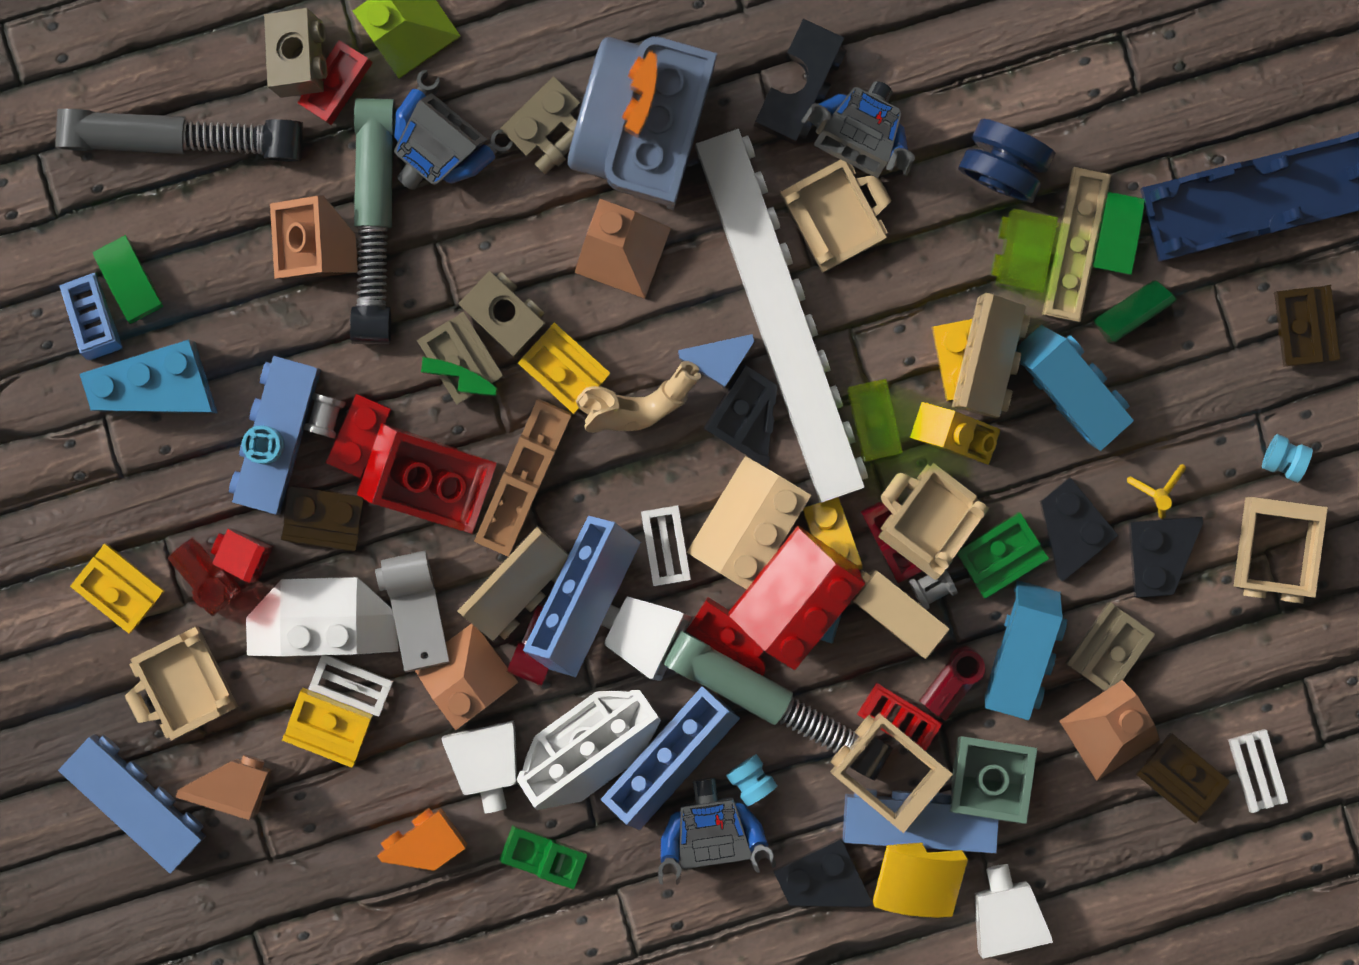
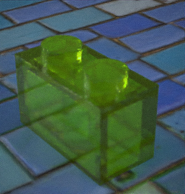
M1012 209L1008 217L1002 216L998 231V239L1004 240L1001 254L995 253L991 268V276L997 277L995 286L1035 294L1044 292L1058 217Z
M887 379L846 388L863 462L903 453Z

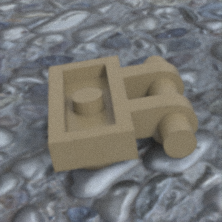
M553 76L500 130H503L504 135L510 141H513V144L526 157L538 147L544 155L535 163V166L545 175L555 165L559 167L566 160L564 156L570 151L577 120L573 118L571 113L580 106V102ZM562 123L569 131L553 145L546 138Z

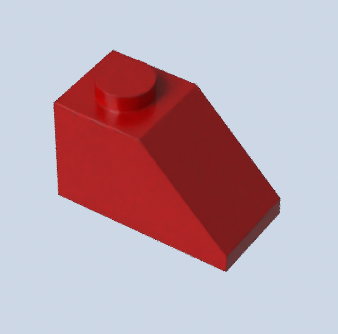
M227 529L225 535L222 533L218 534L212 546L211 554L216 555L212 564L248 583L257 582L262 575L274 546L235 529Z

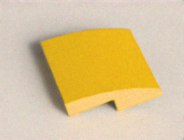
M923 843L887 845L873 898L874 906L885 911L910 916L952 917L968 861L963 850L927 853Z

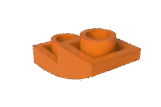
M649 51L645 59L640 56L636 59L627 76L633 80L630 84V90L642 96L639 101L632 98L622 116V119L627 121L624 126L625 131L636 138H639L645 126L656 89L657 56Z

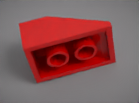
M381 423L357 495L372 504L473 534L497 463Z

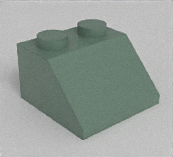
M963 736L958 737L952 773L950 812L1026 824L1037 748Z

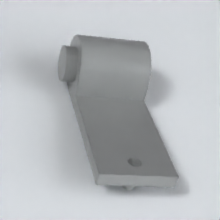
M426 550L381 560L382 568L375 569L379 590H387L391 600L405 673L450 663L431 566Z

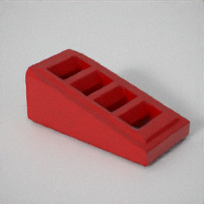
M876 682L857 715L863 719L868 715L875 718L871 713L881 696H885L888 700L880 712L883 717L887 718L895 703L901 706L892 721L895 727H900L908 712L914 714V717L904 731L907 737H912L921 720L928 723L917 742H915L926 752L942 723Z

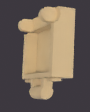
M841 159L780 192L785 205L822 273L880 243L887 238L886 234H888L882 220L878 221L876 218L892 201L879 177L876 178L872 175L855 179L854 174L856 172L853 166ZM865 184L877 204L873 208L870 207L860 188Z
M933 463L931 466L927 464L917 479L903 473L896 474L883 492L881 500L892 514L881 527L883 531L878 537L936 581L949 567L953 558L980 520L985 516L989 507L980 502L974 493ZM907 487L911 492L900 505L896 500Z
M198 626L130 659L132 663L129 665L135 677L139 676L141 681L125 695V698L138 723L160 719L162 722L160 727L166 739L170 738V740H173L238 707ZM144 689L156 710L151 714L140 694V691Z

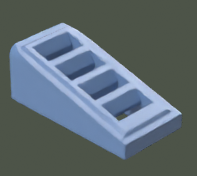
M92 273L59 285L80 354L86 360H93L122 349L116 326L97 275ZM92 290L93 295L74 301L73 296ZM93 305L97 306L96 310L82 315L78 312ZM101 320L102 324L85 330L84 325ZM105 335L104 337L89 342V340Z

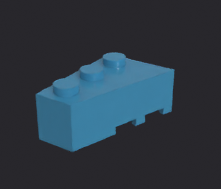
M1040 325L1016 347L1015 352L1021 353L1020 364L1034 378L1032 382L1039 390L1043 389L1056 404V409L1084 440L1099 451L1106 447L1134 421L1126 411L1130 407L1128 402L1116 390L1112 392L1108 390L1103 384L1107 377L1094 363L1088 366L1081 357L1085 352L1084 349L1072 336L1069 335L1067 338H1064L1047 327Z
M189 339L80 373L85 394L92 411L218 413L196 343Z
M1017 580L1014 588L1016 600L1011 615L1007 614L1004 626L1007 628L1000 649H997L985 692V708L1030 720L1033 708L1039 710L1041 707L1045 688L1040 686L1044 674L1050 676L1056 659V654L1052 653L1055 640L1062 641L1067 626V619H1064L1062 615L1060 592Z

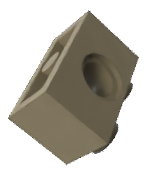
M308 8L264 14L267 87L281 98L324 92L323 79L327 78L328 70L326 60L322 56L321 42H324L326 39L323 21ZM303 46L302 53L297 58L292 59L294 51Z
M489 271L458 304L515 358L546 326L540 319L545 313L529 298L523 303L513 293L517 286L502 272L496 277ZM503 301L511 302L516 310L515 316L508 322H500L494 315L495 307Z

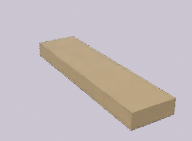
M1077 167L1072 169L1042 313L1044 316L1077 323L1081 322L1111 174Z

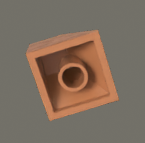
M312 196L270 204L274 279L335 276L358 272L356 235L324 196Z
M599 199L574 273L645 299L671 228L640 213Z
M472 623L446 642L450 663L415 671L433 701L455 730L518 683L515 676L507 672L508 667L482 632Z
M1123 680L1059 721L1096 781L1160 740L1156 726L1137 694Z
M243 755L242 760L234 759L183 786L177 791L176 798L250 820L259 813L272 769L263 767L264 760Z

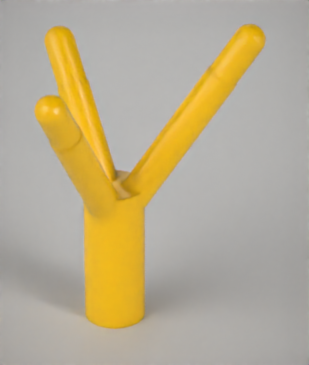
M1184 464L1179 465L1163 489L1155 490L1131 476L1127 478V483L1153 497L1158 507V516L1160 519H1164L1166 517V510L1172 505L1169 494L1186 470V466Z

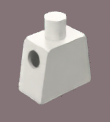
M627 596L621 609L610 605L601 624L610 629L604 645L647 677L661 681L667 669V666L662 664L680 630L685 632L692 616Z
M514 720L444 735L442 743L463 794L470 795L480 792L485 813L506 809L502 787L517 783Z
M1008 864L987 868L990 889L975 893L977 946L982 959L1053 943L1052 936L1030 885L1026 881L1013 884Z

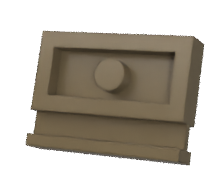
M464 312L417 340L427 358L438 359L464 367L483 377L491 384L504 377ZM438 375L456 405L475 395L458 392L459 377Z
M1108 602L1065 663L1103 691H1106L1125 678L1155 633L1120 610L1113 603Z

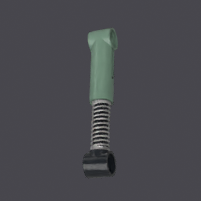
M356 98L354 108L356 136L354 227L360 229L358 234L361 235L357 239L361 242L358 245L361 250L357 252L361 255L357 259L361 262L357 266L361 270L357 272L360 275L357 279L360 282L357 285V288L360 289L357 294L360 297L356 301L358 303L356 304L357 306H352L350 338L351 344L390 345L391 308L386 307V296H383V292L387 291L383 289V285L387 284L383 282V279L387 278L383 275V272L387 271L383 269V265L387 264L384 262V258H387L384 255V252L387 251L384 248V245L387 244V242H384V238L388 237L384 235V231L392 228L393 137L395 132V100Z
M680 630L662 664L680 675L702 684L773 725H776L779 721L780 724L785 722L786 727L792 726V731L798 729V734L803 732L804 737L809 735L810 740L816 739V744L821 742V747L827 745V750L832 748L833 753L838 752L843 745L850 748L859 737L855 731L852 732L851 729L846 730L845 725L840 727V723H835L834 719L829 720L828 716L823 717L822 712L817 714L816 709L811 710L810 706L805 707V703L800 704L799 700H794L792 691L723 655L708 644ZM874 737L850 765V768L875 781L893 747Z

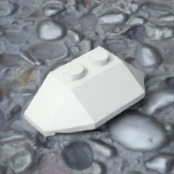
M358 577L281 579L246 617L247 655L251 656L351 655L399 651L392 608Z
M631 690L630 692L596 691L535 735L525 758L523 770L519 772L517 781L536 810L582 802L632 765L648 747L661 720L640 690Z

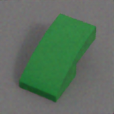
M1108 191L1093 267L1132 274L1143 216V198Z
M126 235L92 252L129 324L164 307L150 277L145 272L131 241Z
M427 357L422 358V373L459 377L458 392L498 396V388L478 374L450 362Z
M512 825L499 861L535 874L541 879L574 890L587 854L553 839Z

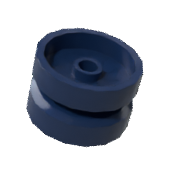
M981 119L972 139L983 150H966L958 170L995 192L1024 202H1034L1042 184L1030 171L1037 173L1047 172L1056 152L1043 142L1015 128L989 119Z

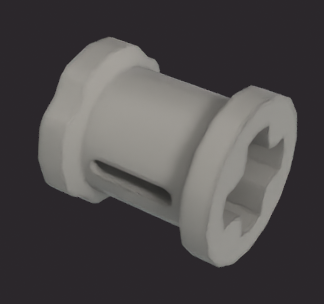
M313 393L312 399L315 402L309 422L304 424L303 429L336 438L335 424L339 411L345 407L346 402Z
M947 570L936 581L929 575L918 581L914 578L909 581L918 602L926 610L930 608V603L947 594L954 596L958 593Z

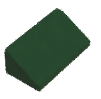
M1154 280L1097 317L1094 323L1107 343L1112 344L1175 303L1176 298L1162 284Z

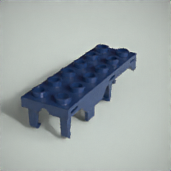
M1359 132L1141 188L1140 191L1144 199V206L1158 261L1359 211Z

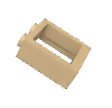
M1245 497L1234 587L1244 588V596L1266 598L1267 591L1281 593V601L1302 604L1304 596L1315 598L1328 507ZM1257 514L1308 521L1300 586L1248 579Z
M872 569L868 574L862 571L861 575L866 584L852 601L918 655L926 659L949 631V628L880 572Z
M880 713L875 718L868 715L856 729L855 733L859 737L850 748L843 745L830 762L834 765V768L830 772L904 833L952 776V773ZM881 728L931 768L896 812H893L846 773V770Z

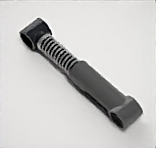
M57 109L55 148L73 151H93V149L166 154H185L190 147L193 151L197 148L199 151H202L204 148L207 152L210 148L213 152L217 149L219 152H222L225 149L227 153L230 150L233 153L237 150L242 153L245 150L247 154L252 150L253 154L261 153L264 159L298 162L302 158L303 122L269 119L265 121L264 125L260 124L255 126V128L253 124L250 127H247L246 124H244V127H240L239 123L237 127H234L233 123L230 126H227L226 123L220 126L219 122L216 126H213L212 122L210 125H207L206 122L200 125L199 121L196 125H193L192 121L188 123L187 118L183 116L99 113L82 109Z

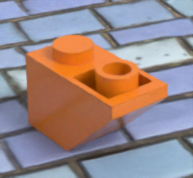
M428 808L411 821L415 827L402 835L398 830L382 841L380 844L384 849L377 857L384 863L435 871L463 851L468 844L442 808L435 813Z

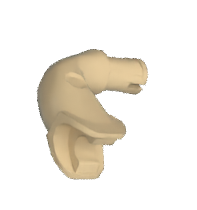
M683 361L670 380L664 381L655 392L647 397H627L616 395L615 392L604 387H586L576 399L578 408L588 414V417L585 419V430L590 433L602 430L635 431L652 426L685 404L688 392L701 378V373H698L700 371L698 366L693 362Z

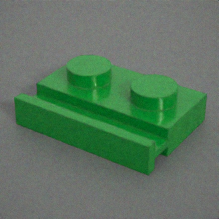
M1017 512L967 543L956 554L983 598L989 597L1049 559L1021 512Z

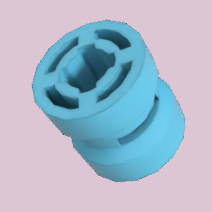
M264 425L255 426L245 433L242 440V450L250 461L258 464H270L278 460L282 455L284 439L275 428Z
M1276 434L1267 448L1262 468L1272 473L1280 471L1285 474L1286 479L1298 483L1307 470L1313 449L1303 444L1295 446L1289 442L1288 438Z
M757 754L746 759L726 774L731 784L737 785L741 790L740 797L747 807L768 795L778 786L772 776L765 775L762 770L763 763Z

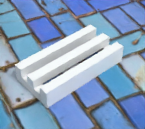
M678 505L641 511L653 586L691 580ZM672 514L682 571V574L674 575L665 515ZM657 517L667 572V576L664 577L659 576L650 518Z
M322 655L309 690L379 717L392 687L393 680L332 656ZM326 665H331L382 685L381 692L326 671ZM321 678L327 679L377 699V702L374 706L319 684Z
M1262 729L1228 739L1249 812L1254 813L1260 809H1268L1277 804L1288 803L1267 730ZM1258 739L1260 740L1276 794L1274 797L1270 795L1254 742ZM1246 743L1263 799L1261 801H1256L1241 751V744Z

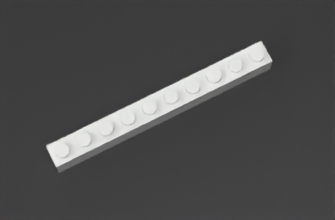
M739 129L696 143V152L819 502L822 503L865 488L862 481L868 478L865 465L861 456L854 458L850 444L856 442L849 421L842 423L837 408L843 407L836 385L829 387L825 376L826 372L831 371L824 350H816L812 337L818 335L811 314L804 316L800 301L805 300L801 283L798 278L791 279L787 267L793 264L786 242L779 245L775 230L780 229L774 207L766 208L762 194L768 193L766 183L761 171L754 173L750 159L755 157L749 136L741 137Z

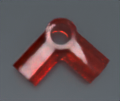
M194 537L183 543L168 557V560L193 588L191 590L193 594L192 599L211 616L216 615L242 593L240 586L227 571L212 564V558Z

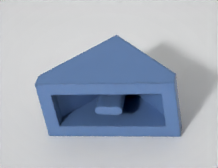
M753 334L678 350L679 359L681 361L693 362L698 366L700 373L725 388L754 343Z

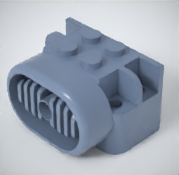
M605 37L600 43L570 146L568 166L573 170L607 179L608 184L619 192L632 195L634 198H643L667 205V209L674 210L715 68L717 53L662 37L648 38L640 45L613 37ZM649 51L657 56L656 89L645 126L639 138H636L625 131L624 126L627 121L622 119V116L632 98L639 101L642 96L630 90V84L633 80L627 76L639 56L645 59Z

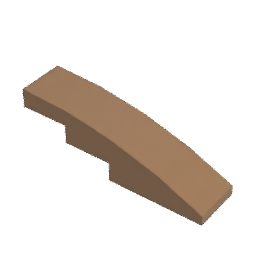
M539 398L536 400L474 542L509 557L573 413Z

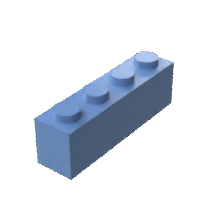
M273 356L271 363L265 362L260 377V384H264L265 387L261 399L255 398L249 420L255 421L253 427L264 425L275 428L284 439V450L279 459L273 463L258 464L250 461L245 456L241 444L239 456L243 457L244 461L241 471L234 472L229 486V493L234 494L233 503L275 515L281 513L303 436V426L308 418L313 400L312 395L315 393L321 369Z
M588 516L523 651L550 670L576 677L641 542L615 522Z
M702 686L606 792L601 800L626 825L640 830L737 723L740 717L715 693Z
M96 734L88 737L58 771L166 871L172 873L206 837L200 831L203 825L189 812L183 815L173 806L176 802L175 799L160 786L157 789L153 788L145 780L148 776L147 773L133 761L127 764L117 754L120 749L112 740L105 735H102L101 738Z
M866 788L893 812H896L912 793L909 791H892V797L877 796V790ZM937 793L908 829L902 833L857 794H845L842 839L844 843L887 846L923 843L926 849L996 853L998 819L950 812L951 795Z

